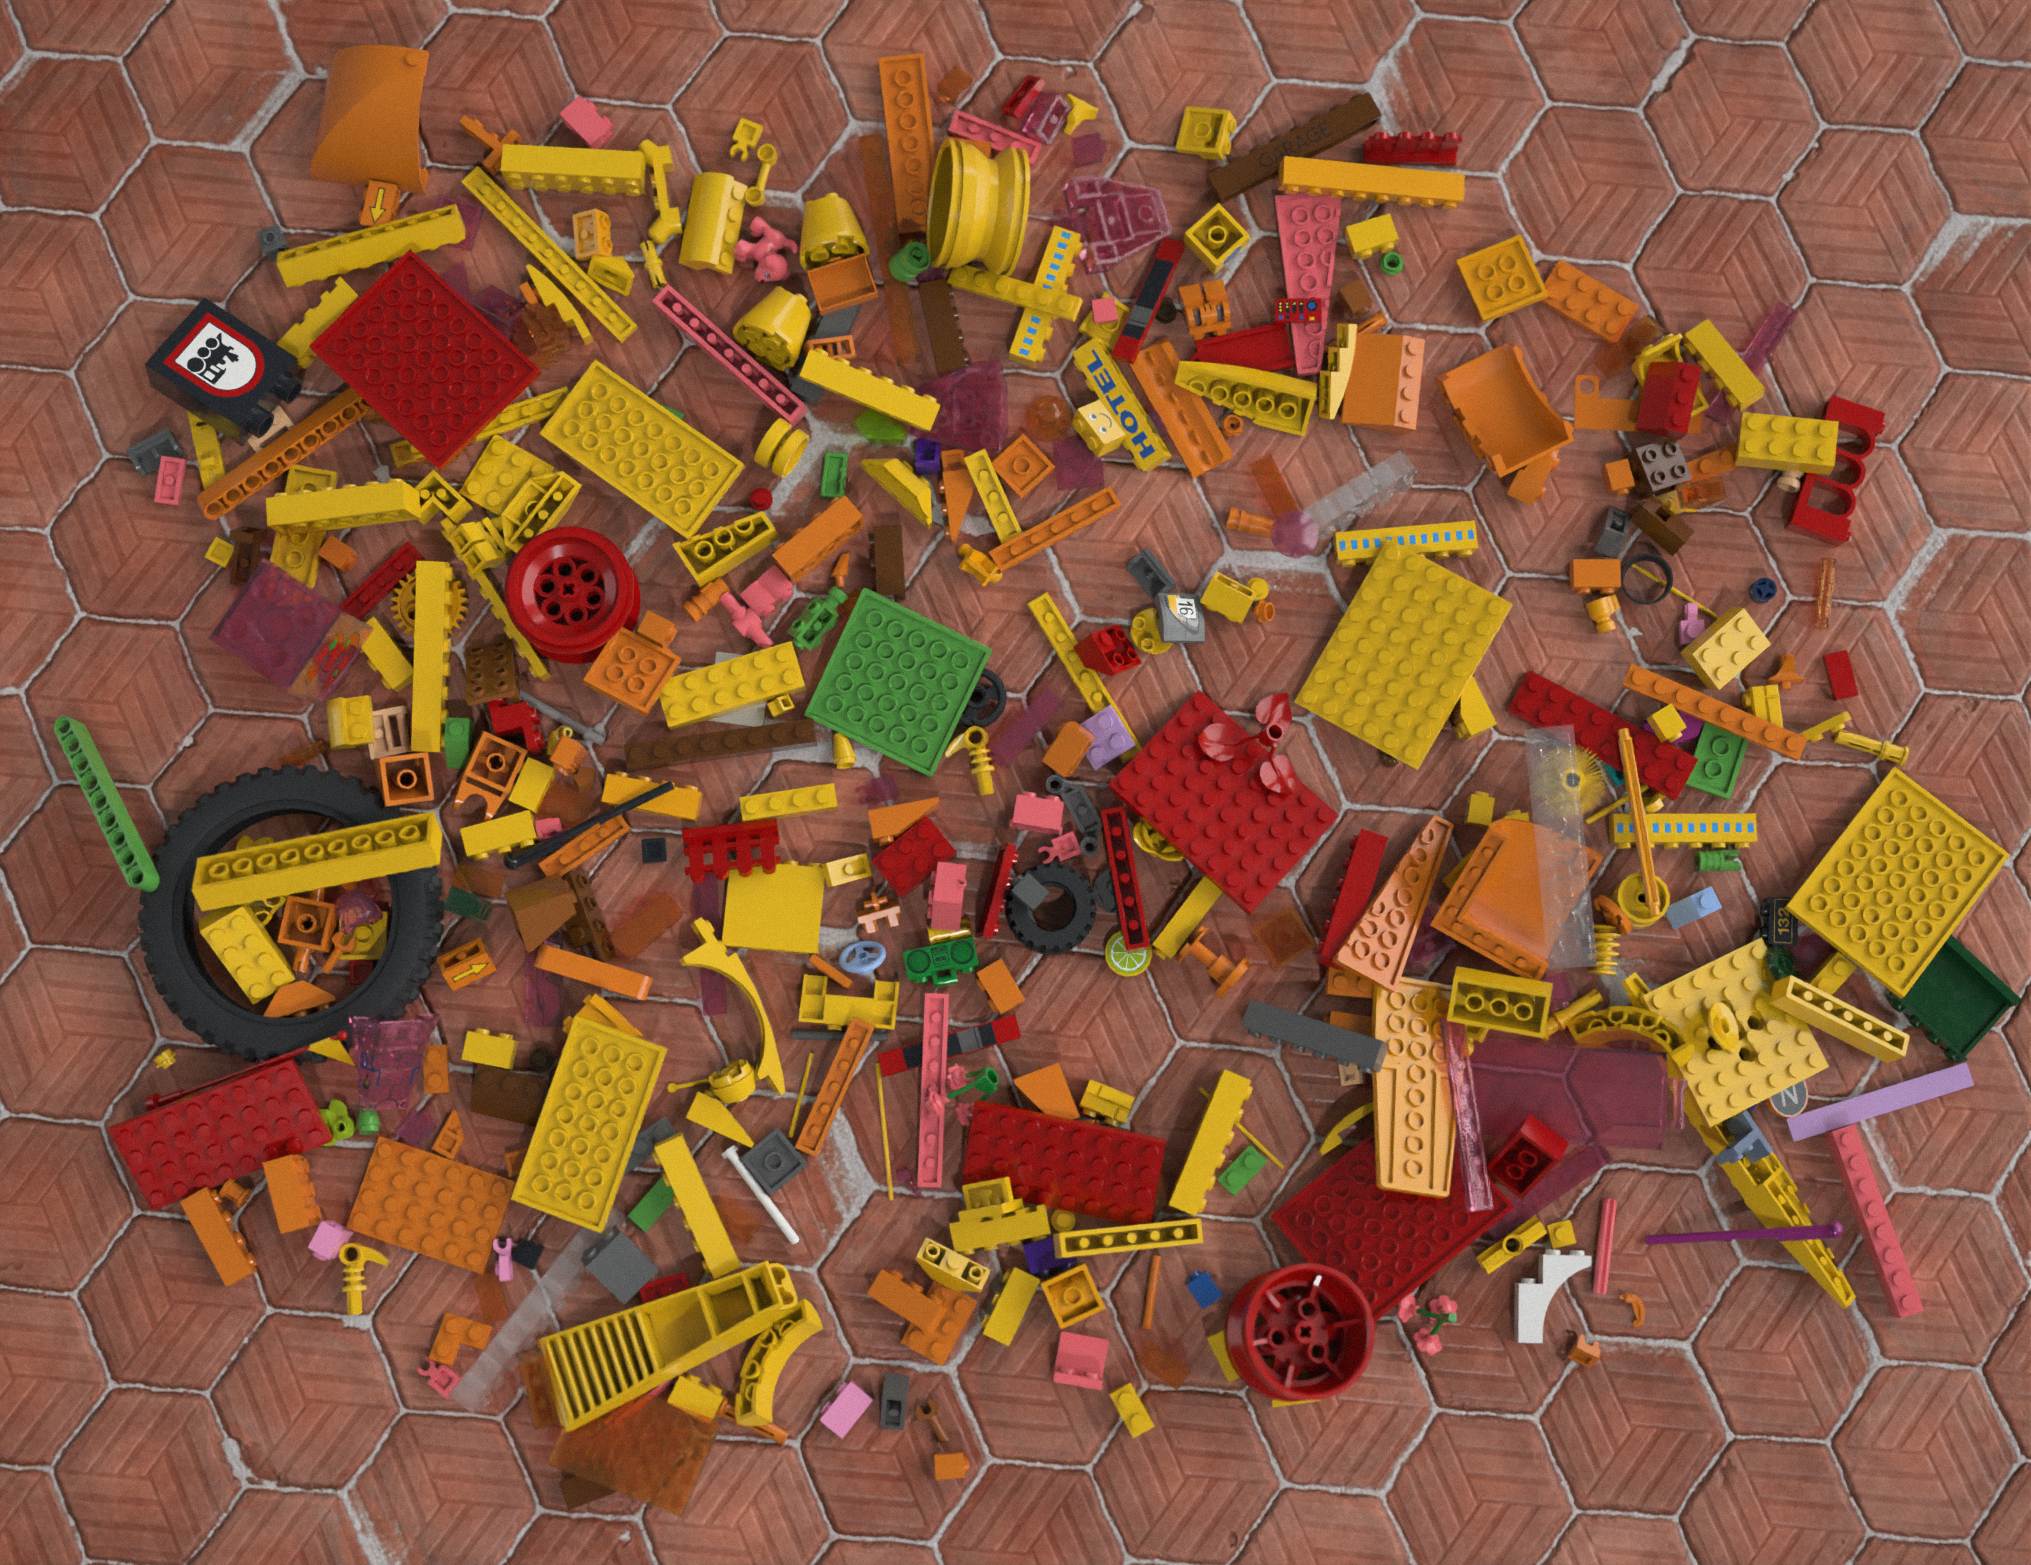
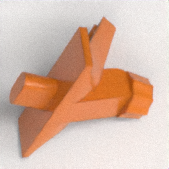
M1779 655L1780 670L1776 675L1770 677L1766 684H1781L1782 690H1791V684H1802L1805 679L1795 671L1794 655Z

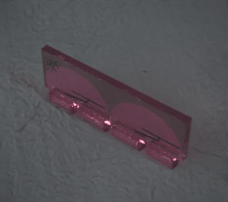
M564 931L553 932L542 944L564 950ZM539 945L532 952H529L534 953V957L525 958V977H534V981L525 982V1001H534V1005H525L524 1022L534 1023V1027H563V976L533 966L540 947Z

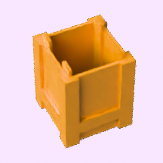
M596 993L593 997L589 994L583 1000L586 1005L576 1014L639 1038L643 1036L602 996L599 997ZM570 1016L563 1022L565 1027L562 1029L568 1035L574 1018Z

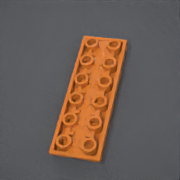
M1164 338L1139 351L1134 365L1127 364L1190 476L1194 479L1232 459L1233 454L1201 396L1174 383L1180 359L1170 341Z

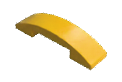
M1374 1102L1353 1110L1339 1120L1323 1139L1318 1153L1324 1155L1341 1144L1343 1141L1338 1133L1373 1111Z

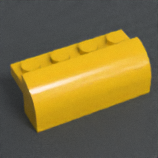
M704 172L694 176L679 264L697 271L709 268L725 275L732 274L735 259L734 249L738 243L745 204V193L748 186L734 181L733 176L723 173Z

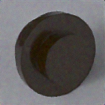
M1162 301L1155 319L1161 324L1173 322L1177 315L1175 305L1169 301Z
M543 1047L533 1050L529 1057L531 1067L540 1072L548 1070L554 1061L552 1052Z

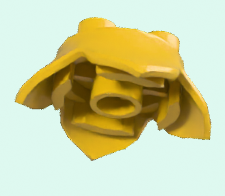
M1142 818L1134 825L1133 840L1143 851L1149 853L1152 857H1159L1166 861H1181L1185 858Z

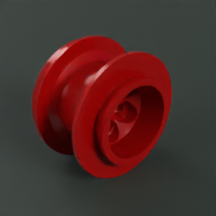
M574 526L558 527L544 531L530 539L520 548L512 559L506 573L504 600L512 623L536 651L551 660L574 665L593 663L607 642L622 627L633 632L637 625L641 610V592L638 580L621 550L611 540L596 531ZM571 571L569 575L561 576V574ZM592 572L595 574L591 582L583 581L586 573ZM553 583V591L546 593L550 584ZM567 588H570L571 590L573 589L574 594H573V595H570L569 593L567 594L566 589H567ZM593 595L601 597L596 605L589 604V599ZM552 606H560V612L557 615H549V610ZM575 612H583V618L580 621H572V616Z

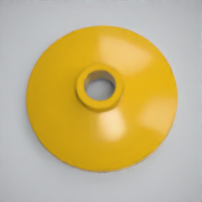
M1721 1002L1712 1004L1708 1012L1709 1032L1723 1049H1734L1739 1039L1735 1017L1725 1004Z

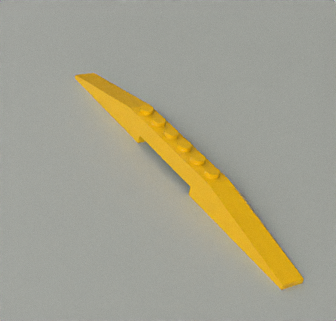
M1634 972L1623 980L1622 984L1632 1006L1645 1009L1639 997L1651 992V990ZM1650 1044L1677 1104L1683 1108L1689 1117L1690 1123L1702 1136L1705 1145L1710 1148L1714 1156L1718 1155L1735 1140L1724 1123L1733 1116L1712 1127L1706 1128L1668 1053ZM1773 1152L1752 1164L1747 1156L1743 1154L1744 1157L1733 1164L1728 1161L1720 1165L1729 1176L1732 1185L1737 1188L1743 1197L1747 1207L1752 1210L1766 1228L1813 1226L1807 1216L1810 1211L1806 1203L1801 1205L1795 1194L1799 1190ZM1820 1239L1780 1241L1843 1309L1847 1308L1856 1298L1842 1270H1837L1831 1259L1835 1257L1830 1248L1825 1249Z

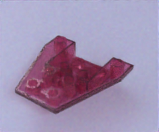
M1000 360L978 361L914 388V394L921 397L924 394L937 399L936 403L941 406L931 430L927 433L911 426L912 436L973 453L984 448L987 453L1001 451L1008 435V388Z

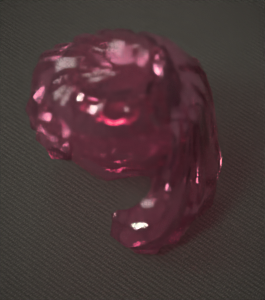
M348 890L335 901L334 912L337 918H340L341 931L346 935L363 922L374 925L383 919V913L378 905L361 890Z

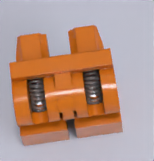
M1223 279L1202 283L1203 294L1199 284L1178 287L1179 305L1184 312L1189 334L1192 335L1193 340L1203 339L1205 332L1211 331L1216 336L1225 335L1227 328H1231L1230 307Z

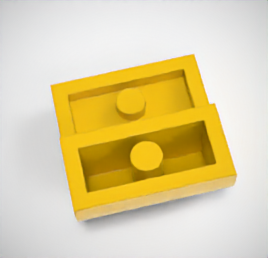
M371 696L339 697L326 702L330 749L332 751L376 743Z

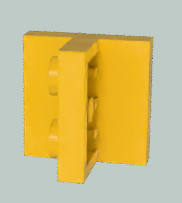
M1008 1176L963 1185L967 1210L960 1211L958 1214L960 1222L1008 1213L1024 1208L1022 1198L1013 1199Z

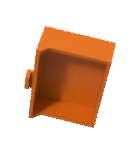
M865 253L843 260L841 257H836L828 260V265L807 271L821 316L878 298V292Z

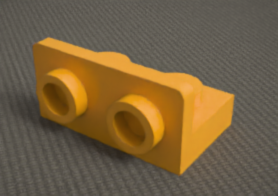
M595 208L573 214L577 260L584 261L591 259L593 256H612L611 221L607 213Z

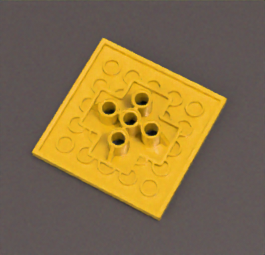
M1762 937L1639 997L1646 1010L1657 1013L1678 1026L1694 1045L1695 1052L1693 1057L1681 1068L1670 1055L1669 1057L1706 1128L1712 1127L1829 1067L1807 1023L1769 1004L1773 984L1777 980L1769 968L1767 961L1768 949ZM1717 1002L1725 1004L1731 1010L1737 1022L1739 1039L1737 1046L1731 1050H1725L1719 1046L1708 1029L1709 1008ZM1747 1020L1751 1022L1752 1029L1748 1026ZM1708 1039L1712 1042V1049L1707 1043ZM1739 1051L1743 1054V1060L1739 1057Z

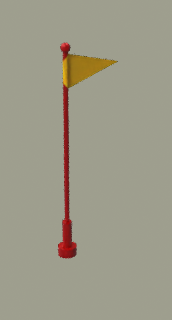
M340 1031L335 1036L187 1090L180 1089L163 1096L159 1093L149 1095L145 1098L146 1109L149 1112L185 1098L187 1094L309 1050L356 1066L339 1041L345 1040L347 1033Z

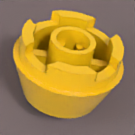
M743 1059L726 1064L727 1067L721 1070L719 1074L714 1071L708 1077L711 1084L710 1089L726 1104L741 1102L748 1098V1095L756 1089L754 1067L750 1066L748 1060L744 1062Z

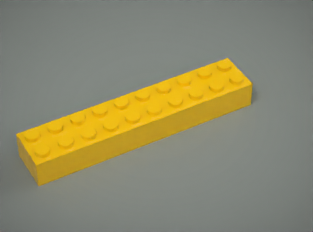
M432 811L197 858L192 892L201 911H207L328 886H336L348 882L382 877L399 872H407L424 867H432L440 864L442 831L435 813Z

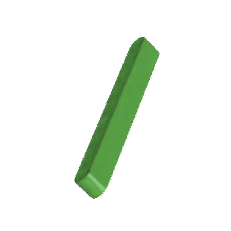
M67 716L59 717L55 721L54 732L129 886L146 892L154 891L159 885V875L86 725Z

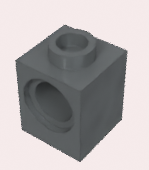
M278 224L256 232L262 250L270 262L277 260L278 252L290 249L286 236Z
M1029 873L1025 876L1020 874L1011 884L1014 887L1011 893L1032 912L1049 895V891Z

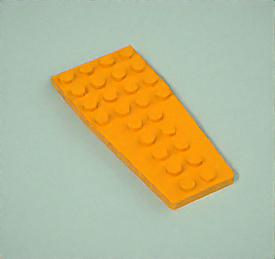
M1401 977L1396 992L1390 994L1373 984L1371 1037L1382 1040L1389 1045L1380 1073L1372 1071L1377 1186L1380 1189L1443 1198L1449 1194L1464 1057V1024L1447 1021L1452 985Z

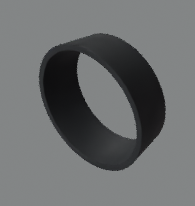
M1650 553L1639 554L1632 557L1623 567L1621 585L1626 596L1633 602L1642 605L1653 604L1664 599L1670 592L1673 585V573L1669 564L1663 558ZM1640 561H1650L1657 564L1666 575L1667 582L1663 594L1651 602H1642L1634 599L1624 587L1626 571L1633 564Z

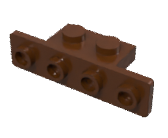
M583 870L568 873L567 878L571 889L574 891L577 903H574L576 913L564 924L573 948H580L592 942L600 962L617 958L614 944L609 937L606 923L599 911L598 903L592 893L588 877Z

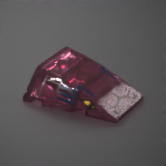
M417 1014L415 1021L379 1022L373 1017H349V1023L353 1031L351 1038L352 1046L355 1047L356 1059L354 1061L355 1069L358 1070L359 1079L357 1080L362 1111L404 1109L408 1107L439 1019V1014Z

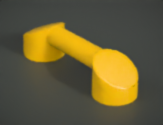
M763 144L759 147L757 154L762 165L755 187H750L745 193L747 203L754 207L760 206L765 202L766 198L763 192L770 168L777 162V152L771 144Z

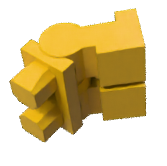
M501 515L491 520L486 517L477 523L460 524L448 537L459 555L464 554L461 559L472 575L478 574L486 568H495L512 558L511 553L513 551L505 546L504 539L499 534L503 531Z

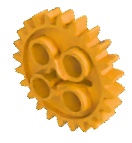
M416 569L414 577L408 573L406 574L407 582L399 581L403 587L402 589L394 588L398 597L391 598L393 602L397 603L396 606L391 607V610L398 612V614L393 616V619L395 621L402 620L397 626L400 629L406 627L404 633L407 636L413 633V639L415 620L411 618V615L415 611ZM454 574L452 582L449 581V591H452L453 596L452 605H448V615L452 617L451 629H448V633L451 636H454L453 627L461 629L458 621H466L461 614L469 612L463 606L469 600L462 597L467 591L459 589L462 583L460 580L454 582L456 578Z

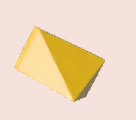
M593 256L587 272V276L591 280L627 297L629 296L635 275L624 257Z

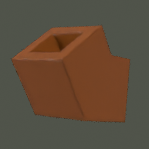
M581 767L580 772L573 775V784L578 793L583 794L594 788L596 769Z

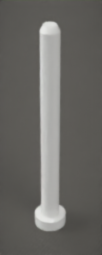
M734 1144L721 1154L724 1159L728 1157L790 1243L796 1244L799 1241V1237L735 1152L738 1148Z

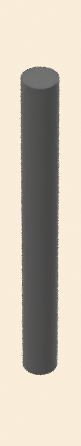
M792 1030V1040L842 1041L846 1031ZM872 1032L869 1041H888V1032Z

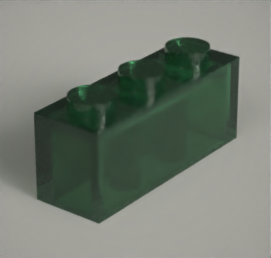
M451 886L443 909L480 925L484 921H488L492 912L490 902L454 886Z

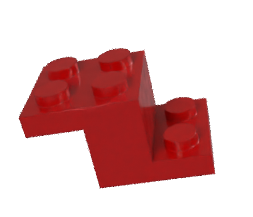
M507 697L488 702L494 733L504 740L524 735L527 749L534 756L544 754L543 747H546L544 734L538 728V725L541 724L539 711H536L535 707H532L527 701L508 705Z

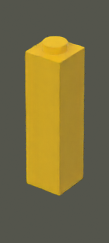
M1205 876L1202 878L1151 945L1154 948L1153 953L1162 960L1166 958L1172 959L1222 893Z

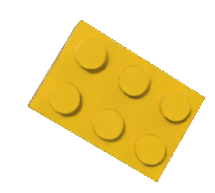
M1731 607L1680 653L1706 688L1720 690L1770 646L1771 643L1744 608Z

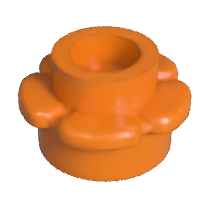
M1235 414L1227 415L1221 422V428L1226 436H1238L1243 431L1244 422Z
M1265 600L1259 601V605H1256L1254 608L1255 618L1260 623L1271 621L1275 614L1273 604Z

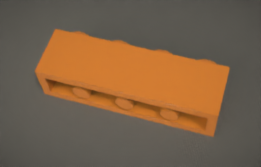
M205 1187L181 1201L180 1204L225 1286H234L258 1272L255 1267L257 1261L251 1252H247L244 1246L246 1241L239 1231L236 1232L232 1225L234 1219L228 1210L225 1211L221 1205L223 1199L216 1189L213 1190V1188Z

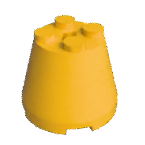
M828 193L823 198L807 201L804 204L799 257L801 266L806 271L828 265V260L836 257H841L843 260L865 253L866 256L870 255L866 237L848 201L839 198L837 193Z
M776 286L772 292L739 319L733 329L736 342L741 348L746 346L756 355L755 360L767 367L782 371L786 367H793L799 358L811 319V311L806 305L807 299L801 294L794 295L782 287Z

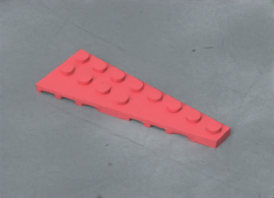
M1307 193L1275 196L1274 202L1287 299L1321 298L1322 302L1321 323H1290L1297 376L1320 374L1342 198L1334 199L1330 195L1323 194L1313 197L1307 195Z

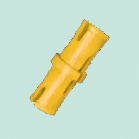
M648 240V247L645 242L640 244L646 262L644 267L649 272L653 289H660L659 283L662 288L667 285L661 268L663 263L658 258L654 241Z

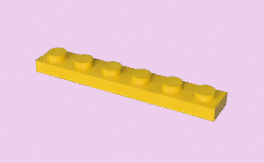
M967 265L953 268L947 281L948 285H952L956 289L1075 322L1083 302L1077 296L1002 275H992L988 271Z

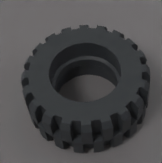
M1042 862L1032 868H1027L1021 875L1025 876L1029 873L1043 887H1058L1070 896L1073 903V915L1068 924L1061 929L1054 931L1041 929L1031 920L1028 907L1011 893L1014 888L1011 886L1007 894L1005 909L1010 931L1013 932L1019 943L1021 942L1029 950L1037 951L1040 954L1056 955L1072 950L1084 941L1095 921L1097 906L1091 884L1082 876L1081 872L1075 871L1067 864L1061 865L1057 864V862L1043 864Z

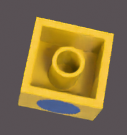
M1218 203L1185 232L1183 242L1215 275L1248 245L1250 235Z

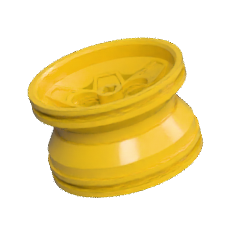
M945 139L943 141L934 166L927 212L926 248L931 256V267L938 268L940 266L942 269L958 268L977 258L983 261L992 275L1001 274L1008 277L1013 273L1021 253L1029 209L1030 165L1025 149L1006 147L995 158L989 159L975 146L967 144L962 140L954 142L953 139Z

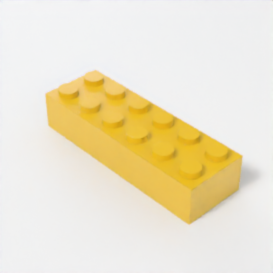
M503 144L501 172L508 187L515 190H524L525 188H534L537 191L557 189V191L563 193L579 190L584 194H592L596 191L603 192L606 195L626 193V195L633 197L646 194L648 167L643 152Z
M390 479L388 483L383 484L375 481L366 482L365 486L359 487L354 484L343 485L342 489L323 487L318 492L300 490L294 495L276 493L274 497L266 498L267 526L285 536L421 519L419 491L405 483L402 479Z
M792 641L671 677L659 697L668 727L671 731H675L767 703L787 694L790 696L803 692L807 689Z
M1225 1069L1220 1071L1166 1205L1192 1216H1196L1197 1212H1203L1207 1202L1206 1199H1203L1206 1190H1212L1216 1177L1213 1176L1215 1168H1220L1225 1158V1154H1222L1224 1146H1229L1235 1133L1231 1131L1233 1124L1239 1123L1244 1111L1240 1108L1242 1102L1248 1101L1253 1087L1249 1086L1251 1080Z

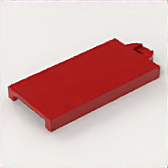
M1273 323L1195 341L1197 353L1193 354L1189 360L1192 362L1233 365L1267 372H1276L1296 366L1286 331V323Z

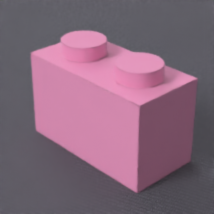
M333 1220L322 1221L308 1248L313 1250L312 1255L324 1261L326 1259L339 1258L340 1249L345 1244H348L354 1231L346 1229V1227Z
M853 1380L849 1384L844 1381L835 1392L838 1395L837 1399L833 1404L828 1401L820 1411L823 1415L820 1421L842 1439L874 1400L870 1394Z

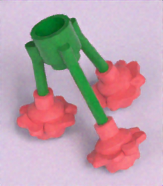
M954 1063L952 1067L947 1068L946 1083L950 1086L951 1090L955 1089V1091L940 1096L934 1090H928V1097L924 1100L926 1109H928L930 1114L944 1116L945 1104L950 1102L951 1098L974 1087L978 1091H986L978 1099L985 1101L990 1094L998 1090L996 1087L999 1083L998 1075L994 1069L987 1066L980 1070L968 1072L964 1071L963 1066ZM975 1076L973 1082L966 1084V1081L969 1080L970 1077ZM969 1103L957 1104L955 1108L956 1117L961 1125L971 1126L974 1103L971 1105Z

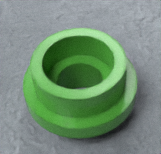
M1395 252L1384 254L1380 261L1381 270L1387 275L1398 274L1403 268L1402 257ZM1387 262H1394L1395 267H1389Z

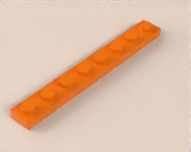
M1632 663L1629 665L1621 687L1667 706L1672 703L1677 711L1794 761L1800 759L1808 739Z

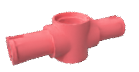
M729 591L719 598L720 603L731 615L733 620L731 623L744 638L747 636L748 639H752L761 650L775 645L762 630L763 626L761 623L763 622L750 607L741 606Z

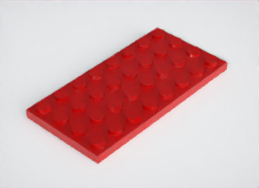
M293 1056L125 1120L109 1128V1133L151 1211L185 1199L205 1187L211 1189L226 1183L230 1178L236 1179L264 1168V1162L288 1155H298L333 1141V1136Z
M976 1099L961 1189L966 1184L1009 1176L1014 1200L1022 1198L1023 1202L1031 1204H1045L1046 1207L1131 1225L1151 1224L1167 1139Z

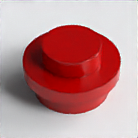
M757 488L750 494L749 501L755 510L765 511L771 507L773 497L768 489Z

